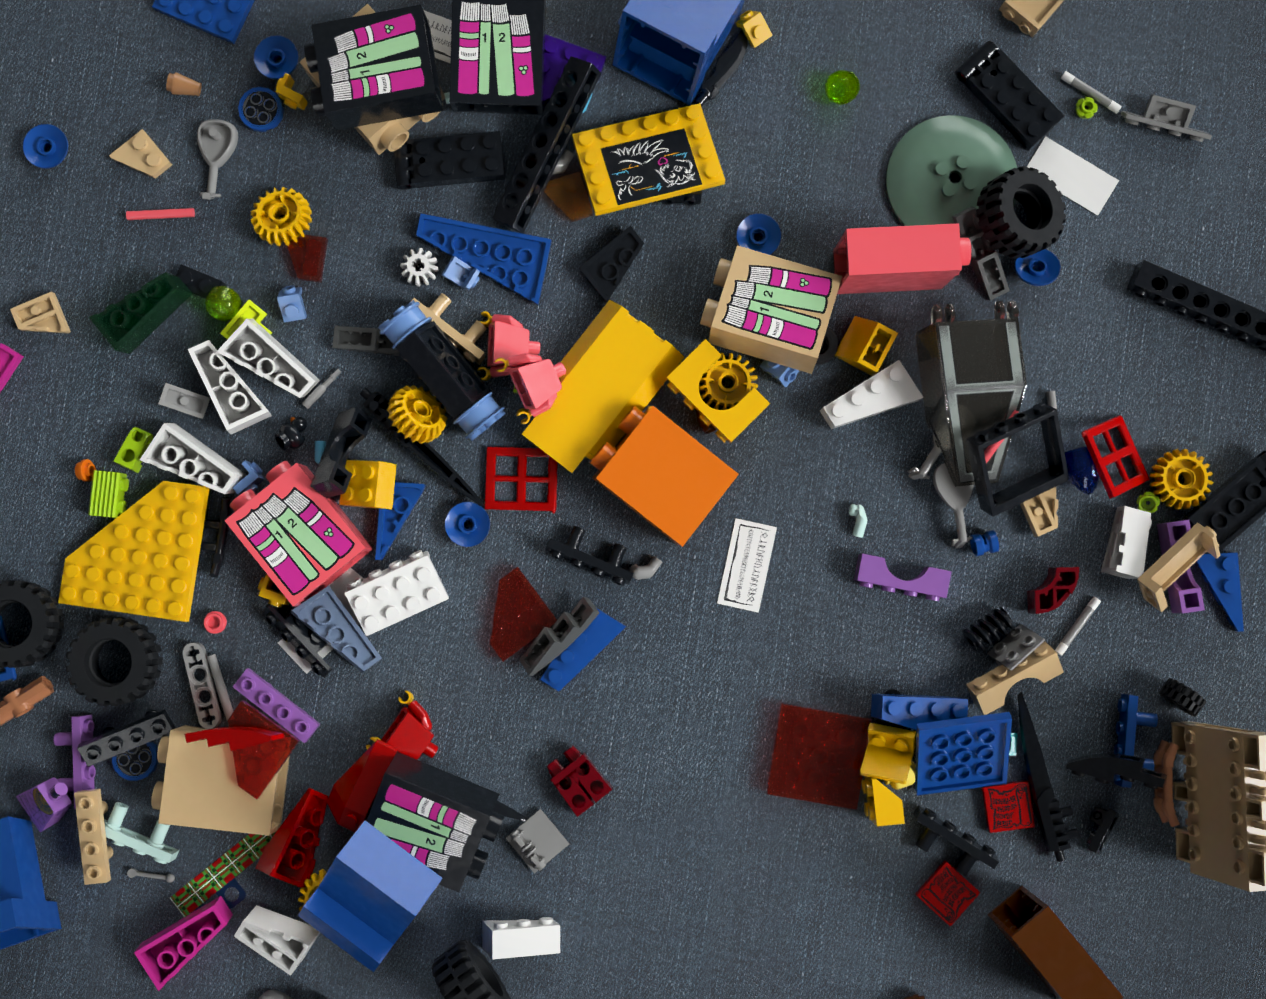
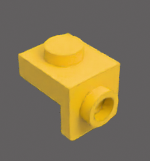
M748 10L741 14L740 20L735 23L737 27L742 28L753 48L772 36L761 12Z
M285 73L283 78L281 77L278 80L275 92L284 100V104L295 110L297 107L305 110L308 104L307 100L303 95L291 90L295 81L290 74Z
M267 574L265 578L262 577L258 585V590H260L258 596L269 599L268 603L277 607H282V604H290L282 592L271 589L274 582Z

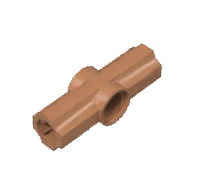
M41 676L24 688L16 689L3 698L4 700L0 702V726L14 717L17 718L29 712L36 703L54 693V686L51 681L45 676Z

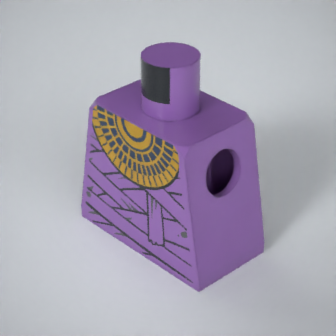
M54 777L16 796L39 832L58 823L72 804L66 794L68 792L67 786L64 783L58 782Z

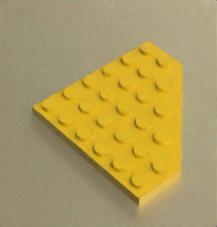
M162 481L65 558L58 603L189 622L210 488Z

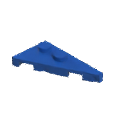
M395 482L392 509H379L375 560H383L425 490V484Z
M1220 553L1221 556L1217 559L1211 554H1204L1196 561L1203 573L1204 581L1209 584L1210 591L1217 603L1226 612L1230 625L1237 632L1244 631L1238 553Z

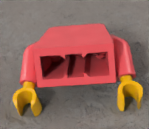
M487 311L481 313L482 316L488 317L487 321L479 322L485 327H489L487 367H491L490 369L486 367H479L477 371H486V376L481 378L483 381L489 380L491 376L495 378L510 375L508 371L511 369L510 366L503 372L496 371L497 369H503L505 366L502 361L494 362L498 358L508 360L511 356L523 353L539 355L540 342L529 341V330L523 328V325L510 315L499 314L491 316Z
M528 353L511 356L508 360L498 358L494 361L504 362V368L497 369L496 371L503 372L507 367H511L508 370L524 405V408L517 411L516 416L521 414L527 415V418L521 420V424H527L531 416L536 417L551 409L557 398V392L562 388L559 377L566 374V369L561 362L553 365L550 359L543 360L540 355Z

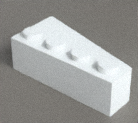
M246 319L217 350V353L228 357L235 363L255 372V374L268 379L299 398L305 397L320 381L254 319Z
M209 340L188 349L217 412L230 434H234L272 416L224 357L217 353V349Z
M900 360L824 406L820 412L830 428L834 429L917 402L924 397Z
M164 423L140 458V461L150 463L160 469L170 471L180 477L190 479L223 494L235 493L233 487L246 477L245 473L175 423Z

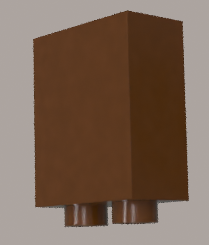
M1020 886L987 914L1056 999L1124 998L1051 908L1025 887Z

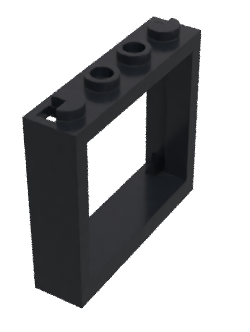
M1038 403L1031 409L1016 413L1013 417L997 422L994 426L984 431H978L966 439L980 509L992 517L1069 480L1057 409L1045 403ZM1041 422L1049 468L992 494L983 448Z

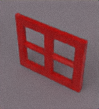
M1121 415L1082 431L1081 435L1109 499L1150 480ZM1117 427L1125 447L1116 450L1108 430ZM1101 433L1110 451V454L1101 457L1093 438ZM1128 455L1137 472V476L1130 479L1121 462V459ZM1115 462L1123 480L1122 483L1114 486L1106 468L1107 465Z
M487 447L485 510L551 511L554 514L557 501L558 462L540 448ZM496 456L518 457L517 476L496 475ZM527 457H548V477L526 476ZM495 481L517 482L516 501H495ZM526 482L548 483L547 502H526Z

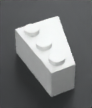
M1127 506L1117 507L1101 572L1126 579H1138L1144 573L1148 535L1152 524L1151 513Z
M256 905L242 921L234 937L291 976L308 953L320 932L307 923Z
M542 917L539 920L482 921V948L492 959L560 953V925L551 917Z

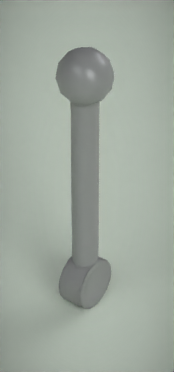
M131 868L127 872L130 878L141 876L166 880L168 883H172L175 879L173 874L161 875L139 872L136 868Z

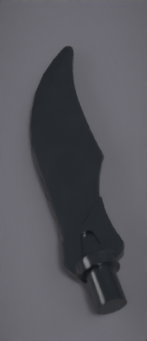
M742 28L730 48L718 59L715 72L701 85V94L695 100V103H700L701 107L707 100L716 98L719 89L741 64L748 45V39Z

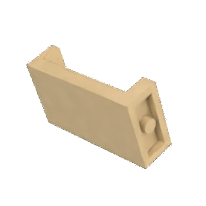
M1005 0L999 11L1002 12V15L1007 20L1013 21L1018 25L1021 32L1033 37L1064 0Z
M1197 522L1137 579L1143 598L1157 610L1163 612L1168 607L1164 595L1165 590L1206 552L1216 559L1221 556L1215 531L1208 526L1203 527Z

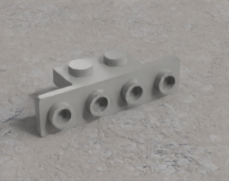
M1151 94L1143 116L1126 111L1121 112V116L1126 118L1125 122L1133 125L1143 122L1147 123L1146 127L1157 131H1160L1161 127L1169 129L1168 133L1181 136L1182 133L1190 135V139L1203 142L1204 138L1211 140L1212 137L1207 132L1188 128L1196 108L1193 104Z

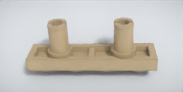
M443 293L440 294L430 307L420 303L418 307L427 318H432L431 322L434 321L452 344L464 352L462 355L471 363L475 361L480 365L485 359V352L478 348L475 342L484 333L486 327L476 320L464 335L440 318V315L450 305L451 300Z
M101 789L77 791L74 793L84 884L107 883L111 880L109 859L113 856V849L107 846L103 815L108 811V804L102 801Z

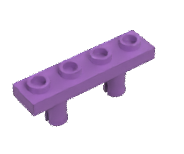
M247 668L233 685L234 689L303 743H306L320 726V723L308 715L306 711L294 704L250 668Z
M92 714L73 716L72 732H58L54 735L55 746H72L73 778H58L57 780L64 783L68 791H74V793L95 789L94 765L88 767L77 749L80 743L93 738L94 722Z

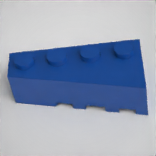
M872 694L871 717L913 730H917V724L965 718L968 716V699Z

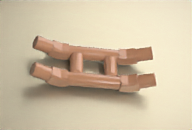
M1161 740L1153 760L1155 771L1166 774L1167 778L1163 788L1158 787V789H1155L1153 804L1162 823L1169 822L1170 826L1174 827L1180 824L1173 802V767L1179 746Z

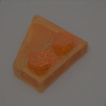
M580 172L548 182L543 193L572 222L593 215Z

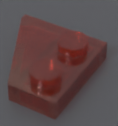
M304 235V237H297V243L291 240L287 247L298 279L322 283L328 239L326 237Z

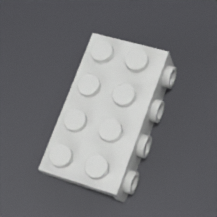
M416 551L405 561H401V559L389 564V568L383 571L381 569L374 570L368 574L369 577L363 580L357 578L347 584L348 587H346L344 594L366 636L449 599L428 551Z

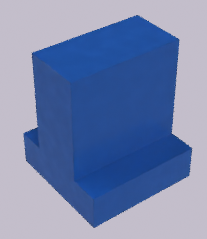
M629 0L622 12L612 65L690 106L701 88L705 73L739 18L745 0Z
M9 816L0 819V950L62 929L57 902L46 901L32 823L30 820Z
M364 821L336 856L319 887L305 903L298 916L374 972L443 878L367 821Z

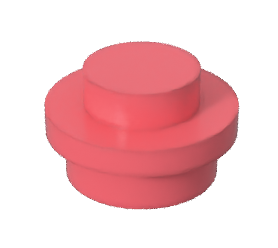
M212 611L205 616L203 624L209 633L217 634L226 628L227 619L223 613Z

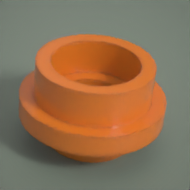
M84 459L76 464L75 475L79 480L90 482L92 481L93 470H96V467L91 460Z

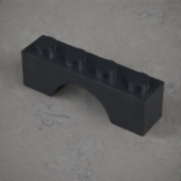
M357 406L338 413L310 485L325 498L334 497L346 492L352 476L345 468L347 458L352 449L366 437L372 419Z

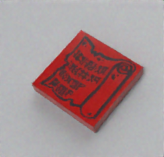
M1028 781L982 787L989 833L1035 827Z
M946 860L915 893L919 899L950 927L980 894Z

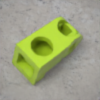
M138 427L132 428L113 462L139 473L142 467L140 458L152 442L153 434Z

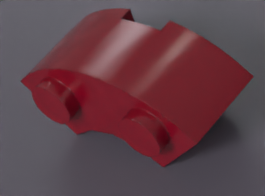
M1079 567L1049 568L1044 583L1036 589L1027 591L1028 613H1046L1061 606L1075 590L1079 579Z

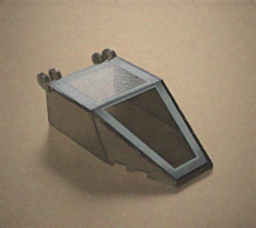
M997 301L994 305L995 319L954 321L956 316L954 306L946 304L944 309L945 322H942V307L936 304L931 310V325L917 331L915 335L926 422L928 427L932 428L936 437L935 443L938 448L940 447L945 460L943 461L955 487L975 485L966 439L978 431H984L994 426L997 422L1007 420L1014 410L1020 411L1027 381L1018 320L1019 309L1016 301L1007 302V319H1004L1005 306L1003 302ZM1012 435L1004 439L986 464L990 484L998 483Z

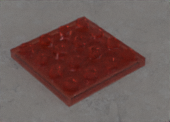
M781 703L766 793L857 810L862 782L860 769L867 749L868 727L872 719Z

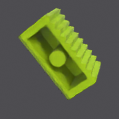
M93 470L88 515L117 518L126 511L127 505L126 501H124V495L129 488L127 474Z

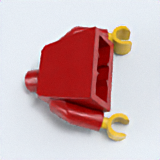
M405 690L409 695V699L404 702L401 697H398L400 703L408 705V708L403 707L381 739L376 736L370 737V739L374 742L379 739L398 749L397 752L418 760L422 753L432 758L436 754L438 746L430 742L434 736L431 731V720L427 711L416 700L413 701V694Z

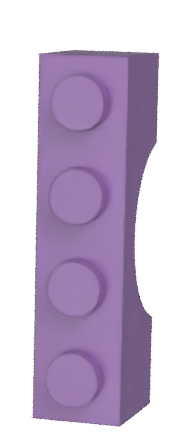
M1189 520L1157 524L1162 555L1191 529ZM1189 568L1168 588L1172 613H1189L1205 610L1201 587L1194 580L1191 568Z
M859 554L854 581H859V586L873 588V584L882 586L881 590L895 593V589L904 590L903 595L917 597L918 593L925 594L926 599L939 602L940 598H947L952 571L924 567L917 577L905 581L891 574L886 566L885 558Z

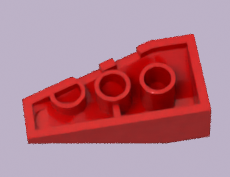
M377 739L343 776L335 782L327 804L337 824L356 832L362 823L367 821L384 773L398 749Z
M308 788L266 845L255 869L297 887H306L304 882L310 878L315 867L316 859L313 858L315 848L319 846L320 838H318L320 825L324 821L328 800L327 795Z

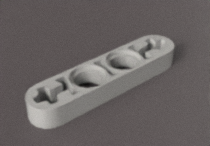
M189 643L183 649V658L198 721L203 728L212 729L221 723L222 714L207 660V652L201 643ZM193 646L194 649H199V654L196 655L197 662L202 661L203 664L192 666L191 663L196 662L195 656H190ZM198 668L205 671V678L202 681H198L194 677V672ZM203 690L208 691L211 695L210 701L207 703L202 702L199 698L200 692ZM213 704V708L209 709L210 715L215 716V720L212 721L211 725L210 721L206 722L205 717L209 716L208 709L202 710V707Z

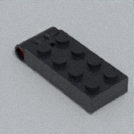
M987 41L955 71L958 80L982 102L1027 151L1065 116L1020 68L991 41Z
M500 131L409 139L402 147L393 151L396 186L400 190L505 180Z
M1266 450L1258 454L1255 459L1249 461L1182 518V520L1190 521L1191 528L1198 522L1203 527L1208 526L1213 529L1217 534L1219 551L1224 549L1266 513Z

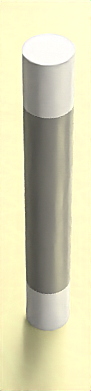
M1067 71L1060 78L1116 114L1122 107Z
M1093 596L1055 649L1057 654L1062 656L1100 604L1101 601Z

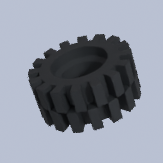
M1172 678L1167 680L1159 692L1160 696L1170 702L1171 705L1194 717L1197 716L1206 703V700L1198 695L1196 691Z

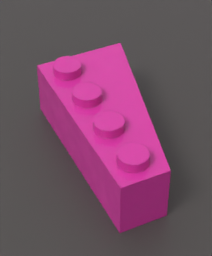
M222 896L143 941L136 949L134 954L158 991L227 925L233 914Z

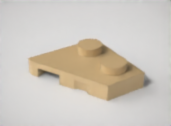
M143 129L109 155L114 161L123 163L155 179L172 166V163Z
M52 291L10 309L15 323L21 331L71 332L56 294Z
M1056 487L1020 504L1034 537H1039L1058 528Z

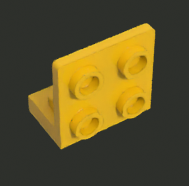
M870 722L868 727V745L860 769V775L906 784L915 751L916 731Z

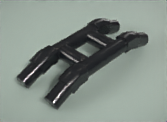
M221 497L220 521L207 519L209 508L207 502L198 565L200 564L202 550L215 552L209 576L214 578L218 577L224 560L228 525L224 520L231 514L230 497ZM205 528L218 530L216 543L203 541Z

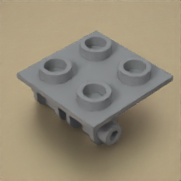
M1019 624L1015 627V631L1011 630L987 654L996 660L998 666L1003 665L1012 671L1039 647L1045 639Z
M541 809L506 837L507 841L534 874L538 870H542L546 863L569 845V842Z

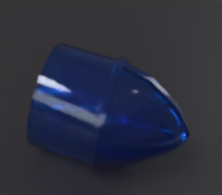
M1087 446L1066 451L1065 458L1070 482L1079 491L1088 495L1092 494L1097 488L1100 476Z

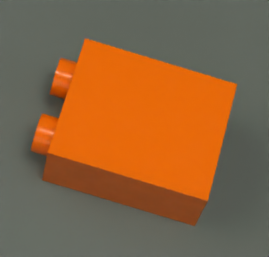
M634 406L618 426L619 429L626 433L616 448L605 442L590 461V464L598 469L592 478L675 544L683 547L739 474L654 406L647 407L644 412Z

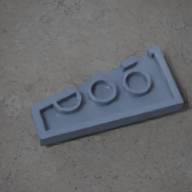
M327 586L291 610V614L360 672L363 673L382 659L330 586Z

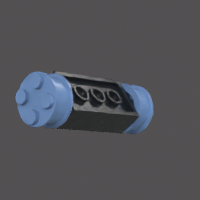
M413 300L405 307L403 305L393 313L394 317L391 320L387 319L378 327L381 330L379 333L380 335L385 334L393 344L392 349H397L400 352L401 357L411 365L416 375L429 387L432 395L437 397L443 404L446 412L456 419L453 424L458 423L467 434L465 438H469L472 441L506 414L504 412L505 407L500 408L491 397L492 391L434 321L431 322L432 318H427L418 307L420 303Z

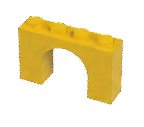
M705 339L667 376V381L669 382L667 386L674 394L679 392L685 398L683 402L690 410L695 408L701 414L699 418L706 426L712 425L717 430L715 435L722 442L728 441L731 443L770 403L753 388L738 404L730 409L717 410L709 407L700 396L699 382L702 376L722 355Z

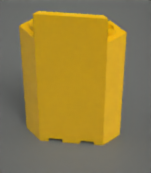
M609 300L562 359L561 363L566 369V374L559 377L562 388L557 392V398L551 409L534 417L522 435L573 473L585 456L592 460L605 442H608L613 447L617 445L625 434L618 428L624 417L634 406L641 411L645 409L666 382L667 376L677 368L684 359V356L667 340L664 341L657 336L649 326L631 316L629 311L623 306Z

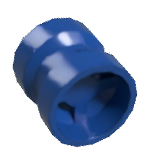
M994 530L986 531L983 535L978 533L970 535L972 537L970 544L975 556L984 555L985 552H999V541Z

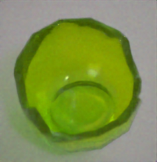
M835 71L828 77L825 83V95L832 103L838 105L848 104L854 100L860 90L859 79L852 71Z
M216 286L206 297V311L219 321H230L240 310L242 301L233 289L226 286Z

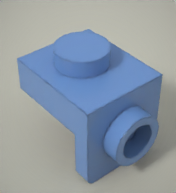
M452 256L441 275L460 288L470 290V288H474L478 283L480 270L472 268L457 257Z
M290 285L283 287L279 291L277 300L284 323L306 319L307 314L301 296L302 287Z
M766 360L760 365L763 371L777 379L784 387L793 382L799 372L797 369Z
M246 460L242 462V465L249 474L233 487V490L238 495L249 489L255 492L258 489L257 485L264 480L261 475L263 471L255 462L251 463Z

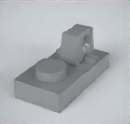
M165 383L158 404L203 419L210 398Z

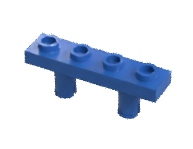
M1121 693V698L1118 700L1120 718L1116 724L1118 743L1114 747V754L1134 756L1136 725L1156 727L1158 724L1157 714L1137 712L1138 696ZM1144 758L1143 768L1154 771V760ZM1116 774L1114 784L1131 788L1132 782L1122 780L1120 775Z

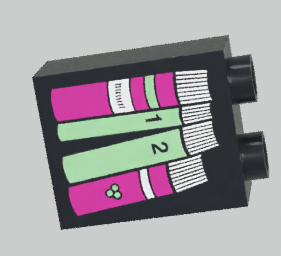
M452 0L449 102L454 112L543 114L545 0Z
M421 4L311 25L314 43L305 44L304 52L310 72H318L320 87L311 88V100L316 115H326L336 130L444 111L431 28Z
M397 752L384 773L367 822L441 876L443 879L439 885L459 893L466 875L477 880L479 879L489 853L478 849L482 838L492 842L495 841L504 815L493 811L500 795L499 793Z

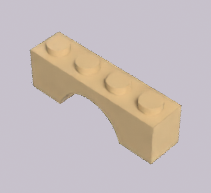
M1043 642L1012 671L1000 665L967 683L966 686L975 706L983 715H987L1004 705L1007 692L1016 682L1025 678H1037L1045 683L1064 673L1057 652L1048 643Z

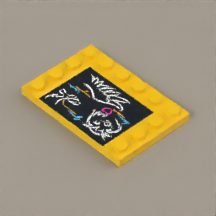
M700 103L572 134V140L595 216L725 184V177Z

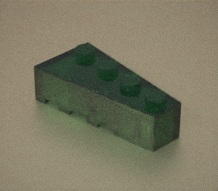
M165 272L141 286L142 289L135 293H129L120 302L107 306L103 312L94 314L89 319L116 351L131 354L193 294L179 277Z

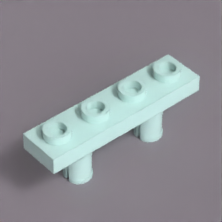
M121 802L115 803L109 819H104L106 837L112 839L111 842L113 844L131 847L133 852L140 855L148 854L154 857L153 859L156 862L162 864L170 863L176 859L179 850L163 843L170 825L159 824V820H157L150 838L121 825L129 806Z

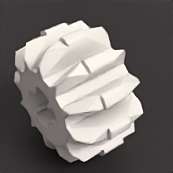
M419 248L418 254H416L411 249V257L403 256L406 263L400 264V267L405 269L401 274L403 277H408L407 282L409 284L415 281V285L420 287L421 281H423L425 285H429L427 280L429 277L432 280L436 279L432 272L439 271V268L435 266L438 261L435 257L431 258L432 253L430 251L424 254V250ZM422 263L424 268H420L421 271H417L415 267H419L418 264Z

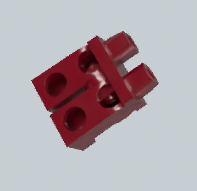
M573 745L563 753L569 760V765L564 768L556 758L546 767L552 776L550 780L578 817L594 805V801L597 802L608 794L613 787L598 771L585 752L582 754Z

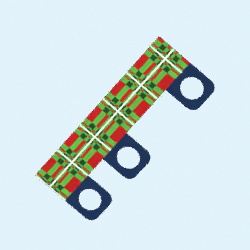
M276 832L270 836L248 834L171 896V901L184 917L204 906V902L215 893L218 897L222 896L230 909L234 908L246 897L245 891L236 881L235 877L261 857L266 845ZM229 887H235L239 891V897L234 902H230L225 898V891Z

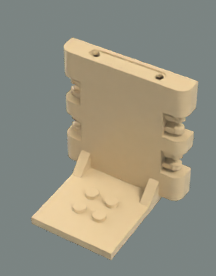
M1171 722L1172 743L1179 746L1176 754L1185 755L1183 764L1186 765V772L1184 773L1186 781L1174 782V799L1187 802L1185 810L1188 811V818L1185 819L1188 827L1175 828L1177 859L1190 863V871L1193 874L1249 892L1266 891V732L1199 722Z

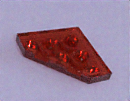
M516 567L499 580L490 645L503 662L535 639L544 627L549 628L557 621L554 614L519 567Z
M242 700L228 719L229 727L263 728L284 734L282 739L233 751L238 786L254 798L259 799L300 740L249 703Z

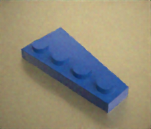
M597 608L600 612L597 617L566 650L549 664L540 680L560 691L626 626Z

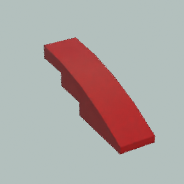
M242 726L219 727L185 734L186 743L207 739L208 747L229 743L231 751L284 738V734L280 732Z

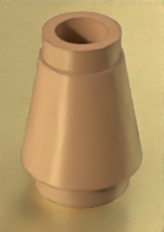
M177 72L175 74L169 73L166 83L167 91H170L173 95L200 96L201 83Z

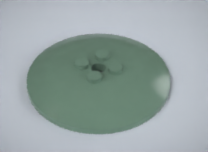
M957 115L931 118L909 130L893 150L886 170L888 201L895 216L903 226L955 224L952 216L970 207L978 209L977 201L978 197L981 196L980 192L983 187L1001 174L1017 168L1016 161L1003 138L986 124L969 117ZM949 174H958L960 182L952 183L949 180ZM1013 198V207L1016 202L1015 198Z

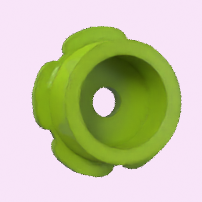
M1085 97L1077 101L1075 111L1078 117L1089 119L1097 112L1098 106L1094 103L1093 98Z
M1145 492L1144 495L1138 496L1136 503L1139 510L1154 513L1160 505V499L1152 492Z

